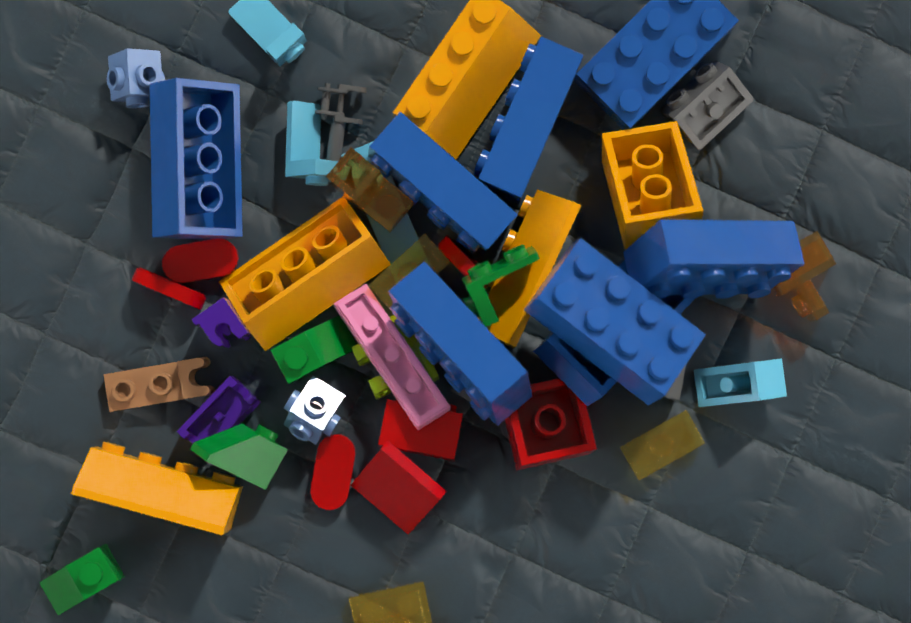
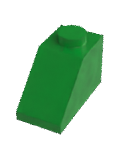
M339 315L293 337L270 351L288 384H293L353 352L352 347L357 344Z
M239 424L196 441L190 448V450L206 462L265 490L288 451L287 448L276 442L279 436L277 433L258 424L256 430L244 424Z
M104 544L39 583L57 615H60L124 578L125 575L108 545Z

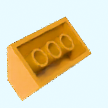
M469 0L393 111L394 118L399 112L403 113L457 160L521 67V62L529 44L536 45L541 35L501 0Z
M538 189L534 198L526 195L517 215L523 218V222L518 232L510 230L501 250L506 252L520 245H525V248L533 246L540 259L492 281L488 285L492 287L488 297L499 321L486 328L500 343L513 349L516 348L530 318V315L524 311V308L551 272L579 212L580 204Z
M343 196L220 280L219 283L243 324L264 351H267L334 305L336 301L350 294L371 278L376 277L380 272L389 267L391 263Z
M103 442L102 447H90L71 494L224 535L231 531L243 486L234 484L236 477L213 472L212 478L197 474L199 469L197 466L177 462L174 468L161 464L162 457L140 452L139 457L124 454L125 447Z

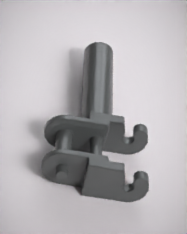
M325 83V87H318V90L323 92L321 110H315V114H320L321 119L326 120L327 116H333V122L330 124L326 160L341 162L346 123L363 125V120L347 118L342 113L344 95L347 91L367 93V88L338 84L337 89L330 88L331 84ZM331 93L339 94L337 112L329 111Z

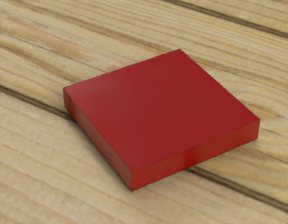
M388 441L351 484L356 491L407 534L417 526L447 492Z

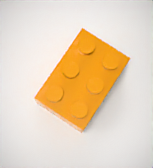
M677 121L602 133V165L625 250L659 220H703L702 204Z

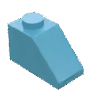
M782 358L694 370L698 407L752 402L787 396Z

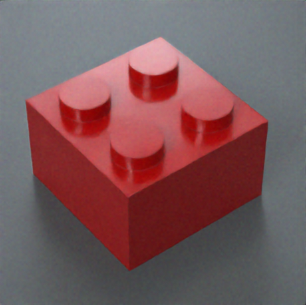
M560 378L530 384L532 397L505 419L516 470L589 455L597 450L587 405Z

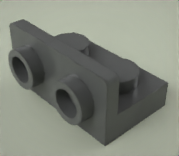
M714 60L701 66L695 72L694 78L684 88L674 91L667 98L666 104L660 109V112L672 122L677 121L680 132L693 148L700 151L755 99L729 66Z

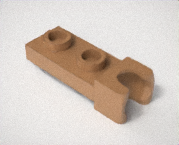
M200 357L103 374L109 412L212 395L215 392L213 386H201L195 380L196 372L201 368L208 367L211 363L208 357Z

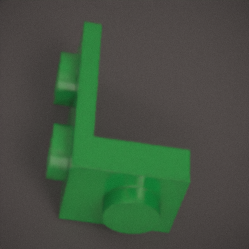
M525 245L516 246L503 254L505 259L492 265L488 261L477 264L467 271L468 276L462 278L469 294L463 301L469 310L477 318H480L485 327L498 322L499 319L484 289V285L539 260L540 257L533 246L525 248Z

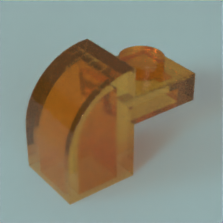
M352 147L349 148L326 176L328 181L345 198L389 233L414 205V202L385 179L379 169Z
M818 231L799 240L805 264L793 272L789 280L774 286L777 296L784 295L792 290L795 295L791 298L794 308L802 318L807 316L810 322L830 313L810 279L837 264Z

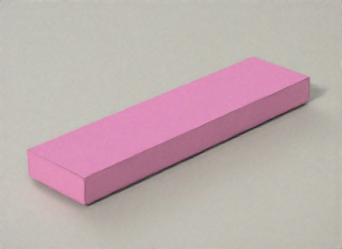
M367 284L334 303V308L417 430L450 411L451 406Z

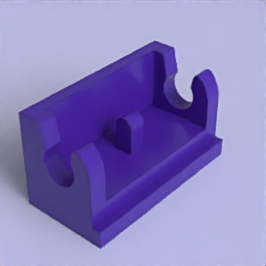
M224 297L191 319L195 326L202 327L211 342L217 346L230 348L231 344L224 335L229 336L231 332L239 339L243 337L246 341L253 337L243 324L231 301Z
M229 376L181 426L177 433L193 444L196 441L241 424L258 407L261 401L235 376Z

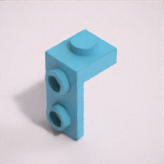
M239 0L229 9L230 16L279 67L286 61L288 63L293 62L304 51L305 47L303 45L307 42L304 33L294 23L291 24L269 0Z
M289 101L287 103L285 177L306 179L305 184L313 186H326L329 183V179L344 178L345 162L320 159L321 115L315 114V110H321V106L308 102Z

